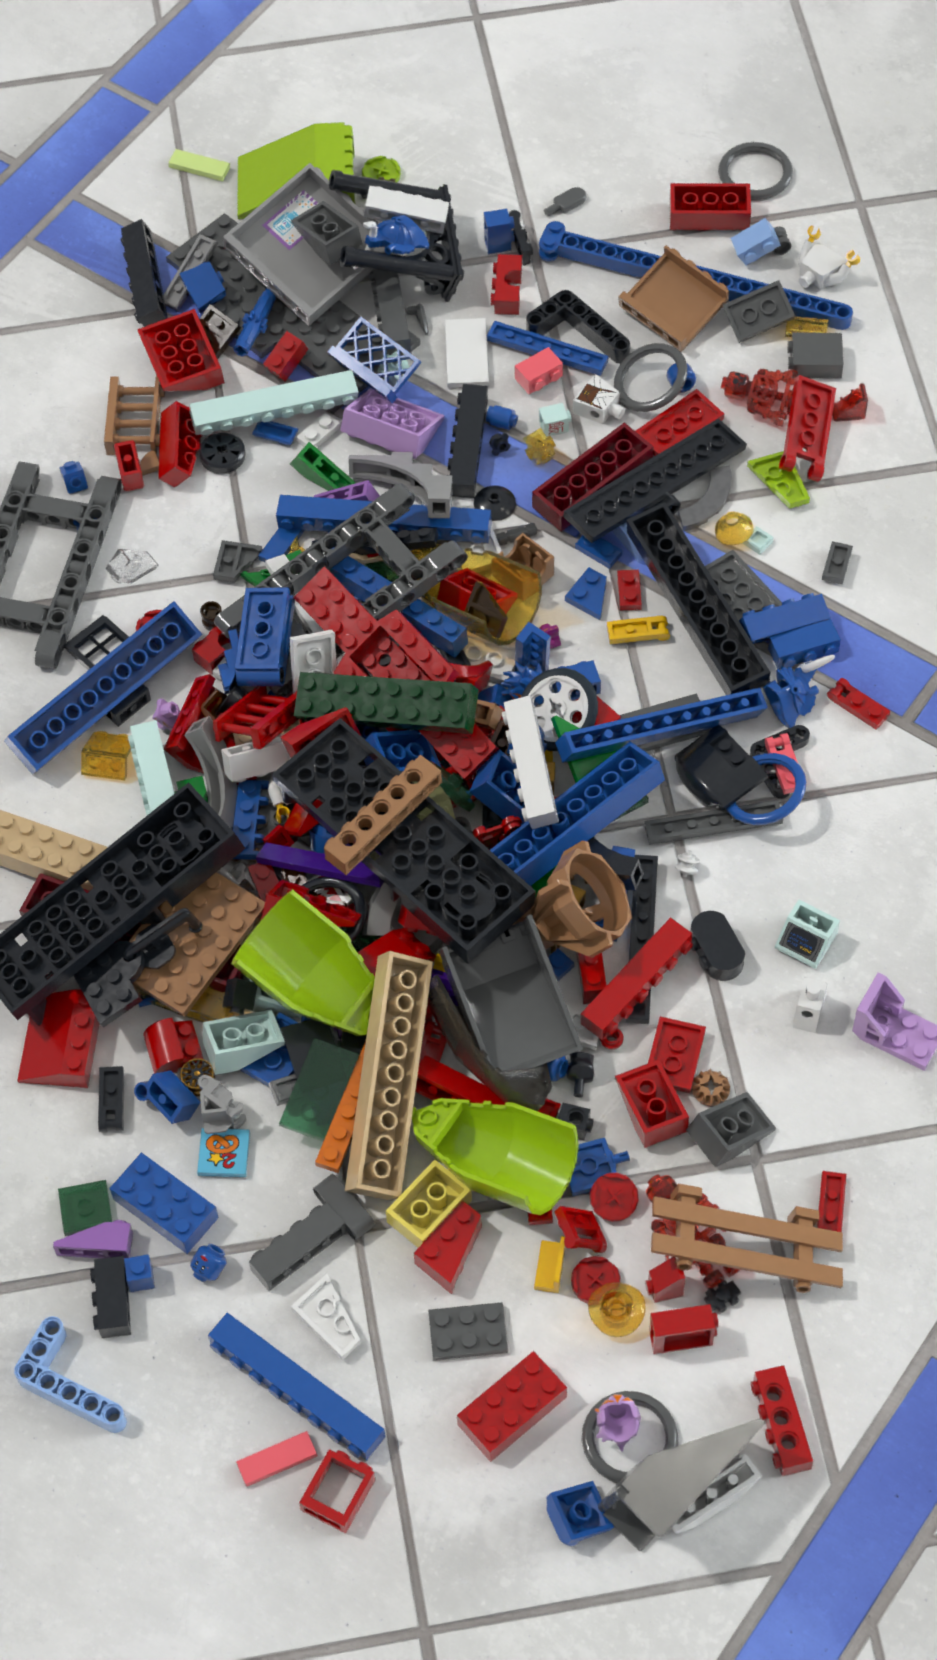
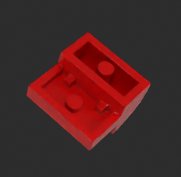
M172 1017L162 1019L151 1024L143 1033L154 1074L170 1070L173 1073H177L178 1069L183 1067L189 1060L195 1058L203 1059L192 1020L174 1022Z

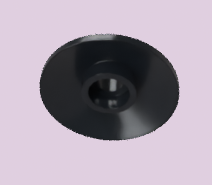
M493 485L481 489L475 495L473 504L474 509L491 510L492 521H499L513 513L516 500L513 493L507 488Z

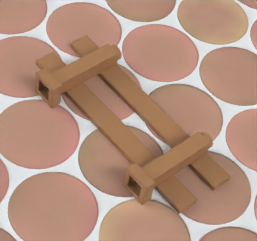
M680 1183L671 1193V1199L653 1197L652 1216L676 1221V1236L653 1232L651 1234V1253L675 1257V1265H677L679 1270H690L693 1261L793 1279L794 1287L800 1293L810 1292L813 1283L836 1288L843 1287V1268L813 1263V1247L840 1253L843 1251L842 1232L813 1227L819 1220V1210L796 1206L788 1215L787 1222L697 1205L702 1197V1188ZM695 1225L793 1243L794 1259L695 1240Z

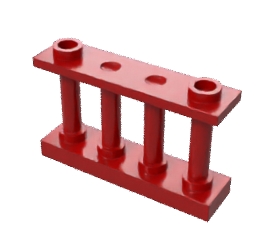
M257 686L213 721L216 741L220 742L230 733L251 736L253 748H264L298 720L294 716L297 691L290 697L285 698L268 695L266 686ZM267 704H273V705H278V706L275 708V707H270V706H265V705H267ZM255 713H258V714H263V715H266V716H265V717H259V716H253V715H254ZM243 723H247V724H252L253 726H252V727H247V726H242V724H243Z

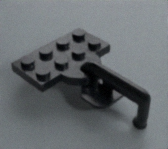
M180 909L161 923L151 924L139 932L133 942L117 941L74 975L100 1025L103 1027L107 1026L143 1001L133 983L141 976L144 968L160 969L174 958L176 948L168 935L185 922L189 924V930L192 933H198L202 930V923L199 922L189 909Z

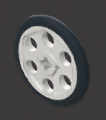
M554 668L544 671L526 686L521 697L530 695L533 704L537 696H543L544 698L543 705L535 707L537 719L545 718L546 723L542 729L545 734L544 743L547 744L546 750L558 751L555 743L558 737L555 736V729L551 721L553 716L557 715L580 729L594 726L598 714L596 692L591 682L575 670ZM555 682H560L561 690L556 694L552 693V685ZM574 690L580 691V698L577 701H571L570 695ZM554 703L560 706L562 716L555 712ZM575 712L582 713V719L579 723H573L572 716Z

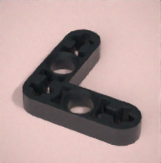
M796 725L769 736L777 738L780 737V734L787 733L790 741L792 740V749L795 751L808 744L810 732L807 727ZM796 734H798L799 736H803V739H801L800 737H795ZM765 738L752 744L750 757L760 755V753L756 754L757 750L761 753H768L765 746ZM776 747V750L780 751L783 750V748ZM765 764L760 767L764 770L768 766L773 767V764ZM776 772L774 774L766 773L768 779L764 782L771 794L778 799L788 797L790 793L784 795L783 790L777 788L779 780L777 782Z

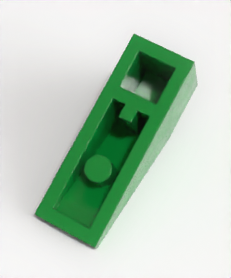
M310 442L303 447L290 463L306 479L328 491L356 484L354 480Z

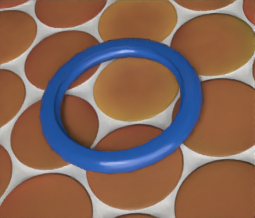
M764 753L753 756L760 766L778 764L789 769L795 778L793 795L783 806L765 814L746 813L737 806L736 802L729 806L727 811L735 819L746 824L766 825L777 822L788 816L800 804L805 794L807 783L805 773L794 759L786 755Z

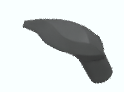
M419 303L416 306L407 307V314H417L425 335H427L428 324L423 305Z

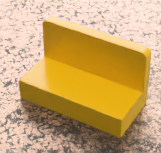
M561 1236L560 1243L541 1240L534 1290L559 1293L566 1249L564 1236Z

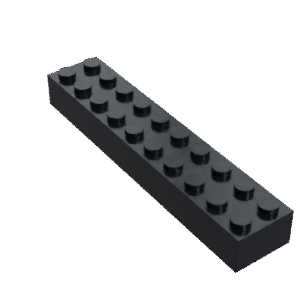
M663 502L627 519L628 536L725 695L762 688L770 682L768 667L667 504Z

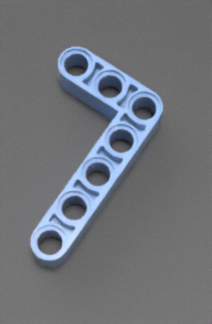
M51 1316L44 1319L14 1368V1374L20 1386L109 1432L118 1433L126 1427L127 1418L119 1404L48 1369L66 1339V1330L58 1317ZM52 1328H59L56 1334H48ZM40 1349H45V1350H46V1352L44 1353V1355H42V1356H35V1353H36L38 1350H40ZM29 1370L33 1371L30 1377H22V1374L24 1372ZM49 1381L55 1382L51 1388H43L45 1383ZM68 1393H76V1396L73 1399H65V1396ZM91 1403H97V1404H98V1406H97V1408H96L95 1410H93V1411H88V1410H86V1408H87V1406H88L89 1404H91ZM113 1414H119V1415H120V1417H119V1419H118L117 1421H115V1422H110V1421H108V1418H109L111 1415H113Z

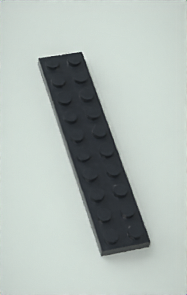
M718 418L566 509L563 517L593 543L626 523L627 519L644 512L744 451L747 443Z

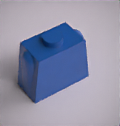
M204 262L192 269L179 273L199 313L206 310L210 304L213 305L226 297V291L222 285L224 279L219 271L215 272L210 262Z

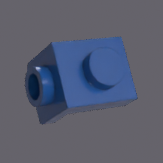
M69 461L59 467L69 494L88 489L85 474L79 461Z

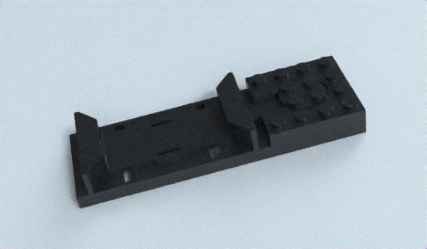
M339 718L272 773V778L281 788L282 799L286 804L298 803L335 837L341 832L345 823L351 822L363 806H368L373 801L374 796L379 791H383L394 776H399L402 772ZM370 756L374 761L363 769L359 764ZM429 796L362 860L370 870L390 887V896L393 902L401 897L402 905L467 964L530 910L536 900V891ZM317 799L323 803L318 808L312 805ZM426 807L429 808L432 812L421 821L416 815ZM379 812L378 814L384 815L386 812ZM365 827V828H362L361 830L366 831V830H369L370 828ZM353 843L346 844V846L354 845ZM374 851L380 855L375 861L369 856Z
M188 782L0 933L1 1001L17 1020L28 1014L40 1026L43 1023L47 1004L46 997L139 922L141 924H159L166 918L158 909L161 904L167 901L173 908L246 848L234 831ZM87 880L94 887L88 893L81 887ZM21 933L28 940L22 946L15 940Z

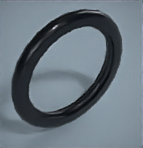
M330 877L316 878L303 884L302 886L310 889L309 893L321 888L333 887L343 890L352 898L355 912L362 915L359 922L346 932L352 943L360 934L367 914L366 901L362 892L349 881Z

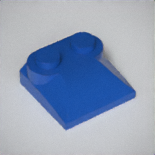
M594 1481L551 1492L546 1497L547 1513L558 1538L565 1545L575 1546L581 1540L614 1529V1525L603 1516L605 1512H601L598 1509V1504L602 1499Z

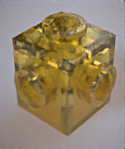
M541 428L523 438L527 447L524 450L530 461L534 459L537 465L549 462L555 455L554 447L556 444L550 435L546 437Z

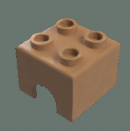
M524 533L515 539L514 547L508 555L504 556V552L501 551L493 558V577L510 590L518 593V596L524 601L554 576V556Z

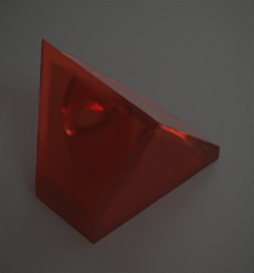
M864 383L859 384V387L855 390L852 389L844 398L840 397V401L834 403L832 414L834 421L840 422L866 418L868 397Z

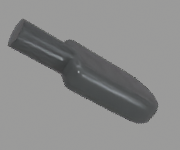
M574 187L554 197V204L544 209L545 215L549 216L558 210L566 213L583 204L586 200L585 190Z

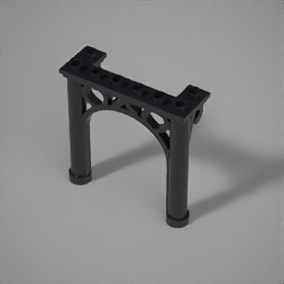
M332 170L329 178V189L332 191H343L368 196L369 187L374 186L449 202L443 234L426 231L429 248L416 255L386 254L349 246H343L340 254L341 267L351 268V266L416 276V278L424 281V289L427 294L438 295L441 293V297L445 299V302H449L452 295L456 293L459 282L463 280L464 270L461 267V254H459L458 250L459 240L456 238V224L453 221L454 211L451 208V194L448 192V186L443 184L438 189L349 175L344 174L342 171ZM431 252H438L442 256V260L435 258Z

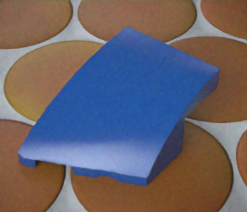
M237 629L228 631L231 649L224 650L226 663L218 665L222 686L226 695L230 694L236 684L235 664L239 642Z

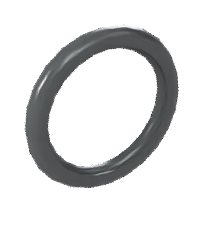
M748 142L731 148L719 163L718 173L722 183H734L729 177L728 167L731 160L740 154L763 152L775 157L781 163L783 168L781 180L776 185L767 189H750L751 199L753 200L767 199L781 193L789 185L793 175L792 164L787 155L779 148L762 142Z
M664 343L648 344L634 350L621 362L615 374L614 388L620 393L619 402L626 408L637 412L654 411L666 406L675 399L685 385L687 378L685 357L678 349ZM654 353L667 354L673 358L678 368L676 381L667 393L648 402H637L628 397L624 390L623 382L627 371L637 360Z
M622 1391L602 1398L592 1407L582 1427V1445L589 1463L599 1474L617 1483L627 1472L617 1470L608 1465L600 1457L594 1441L597 1425L595 1408L599 1409L610 1396L621 1394L633 1400L634 1403L645 1406L653 1411L664 1426L666 1436L663 1450L678 1446V1431L670 1411L654 1397L638 1391Z

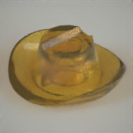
M610 1282L600 1286L591 1294L588 1301V1311L591 1320L601 1332L612 1337H623L631 1334L639 1327L645 1315L646 1305L642 1293L637 1288L622 1282Z

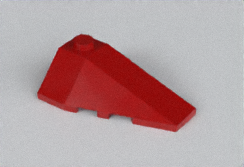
M281 880L267 893L261 918L262 920L271 908L291 890L297 892L338 927H354L362 915L341 904L331 905L327 903L326 897L322 895L315 897L309 894L310 889L304 886Z

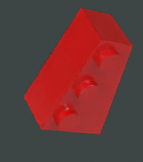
M462 1201L414 1252L415 1265L450 1294H452L455 1288L456 1281L464 1268V1263L482 1228L481 1215Z

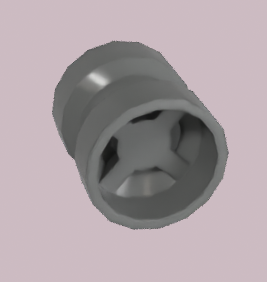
M780 226L774 227L781 246L774 249L773 254L783 255L790 251L792 245L789 238H787L785 228Z

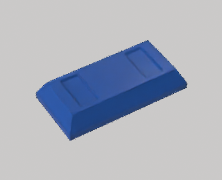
M261 421L257 423L252 435L291 446L298 428L273 421Z

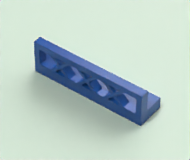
M528 622L516 637L515 661L524 667H529L530 665L536 667L539 662L543 672L549 670L551 636Z

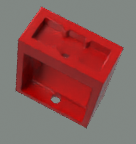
M711 1304L651 1313L649 1334L653 1354L713 1346L719 1322L717 1313H712Z
M329 1449L299 1502L301 1511L346 1534L376 1480L375 1473L372 1471L373 1468L364 1462H359L358 1464L350 1460V1456L343 1451L337 1450L334 1452ZM332 1463L363 1478L344 1514L313 1499Z

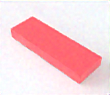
M305 1431L238 1460L236 1463L244 1483L248 1487L317 1457V1453L308 1432Z

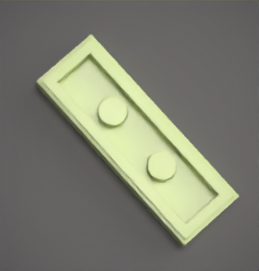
M175 149L168 162L169 168L219 181L225 179L230 169V163L178 149Z

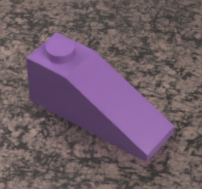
M369 480L314 495V497L362 501H374L380 496Z
M123 1220L104 1222L54 1241L53 1248L57 1256L87 1258L124 1256V1258H130L133 1230L131 1224Z

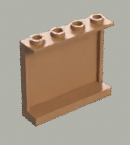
M665 245L664 254L628 293L623 291L618 296L619 306L682 352L718 313L723 304L729 301V290L723 283L713 280L708 272H702L698 269L694 262L684 259L676 249H671Z

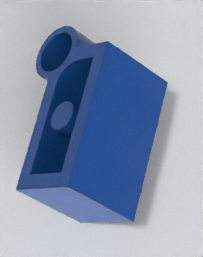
M171 1070L152 1074L149 1081L137 1083L134 1088V1093L138 1100H150L171 1124L190 1120L201 1103Z

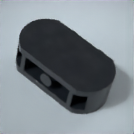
M704 911L698 914L691 923L690 932L692 933L693 944L691 950L693 952L696 951L699 955L700 966L703 970H707L713 979L728 981L736 978L743 970L745 951L726 917L717 911Z

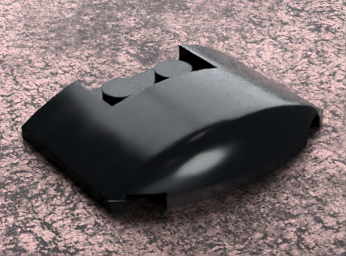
M720 725L713 727L675 755L678 775L688 791L709 806L711 803L720 804L719 808L723 810L768 779L767 774L752 756L750 757L728 734V731Z

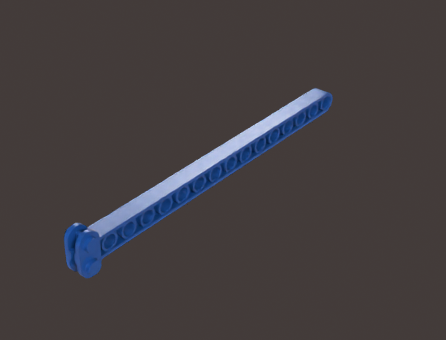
M559 221L548 223L539 241V256L544 261H554L559 256L642 278L661 257L652 253L565 231V225ZM696 265L702 272H708L713 280L723 283L728 288L729 301L769 285ZM783 288L796 319L838 330H845L851 326L853 309L849 305Z

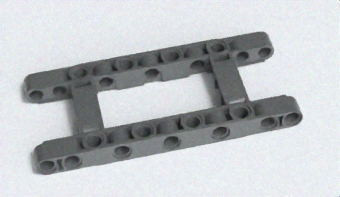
M19 461L0 506V585L6 571L5 566L8 558L12 556L17 543L18 532L22 523L31 520L42 522L43 525H47V523L59 525L66 529L67 527L76 528L73 520L80 524L50 606L0 597V626L40 633L34 650L36 651L35 665L56 669L64 650L63 645L67 642L120 496L122 480L101 476L100 479H97L88 504L36 495L35 492L40 481L38 479L40 467L38 464Z
M399 483L352 515L254 588H289L291 591L290 595L294 596L324 566L328 570L368 542L399 576L398 579L390 585H385L362 604L378 621L396 609L399 612L405 609L429 589L461 567L466 562L468 555L455 541L444 542L420 561L388 527L408 512L415 501V497L403 484ZM245 595L220 612L214 620V624L226 638H229V630L237 629V634H240ZM293 618L291 637L307 634L303 625L297 623ZM335 643L337 659L345 652ZM291 656L287 660L284 685L268 686L275 696L284 697L293 690Z

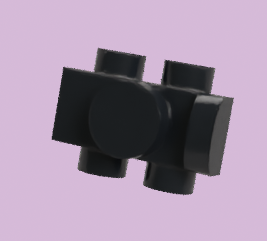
M723 1280L717 1285L716 1291L714 1288H710L705 1292L707 1296L704 1297V1301L707 1305L711 1304L712 1311L717 1309L719 1314L723 1313L727 1309L725 1303L729 1302L731 1306H734L740 1301L737 1296L741 1294V1291L733 1280L729 1283Z

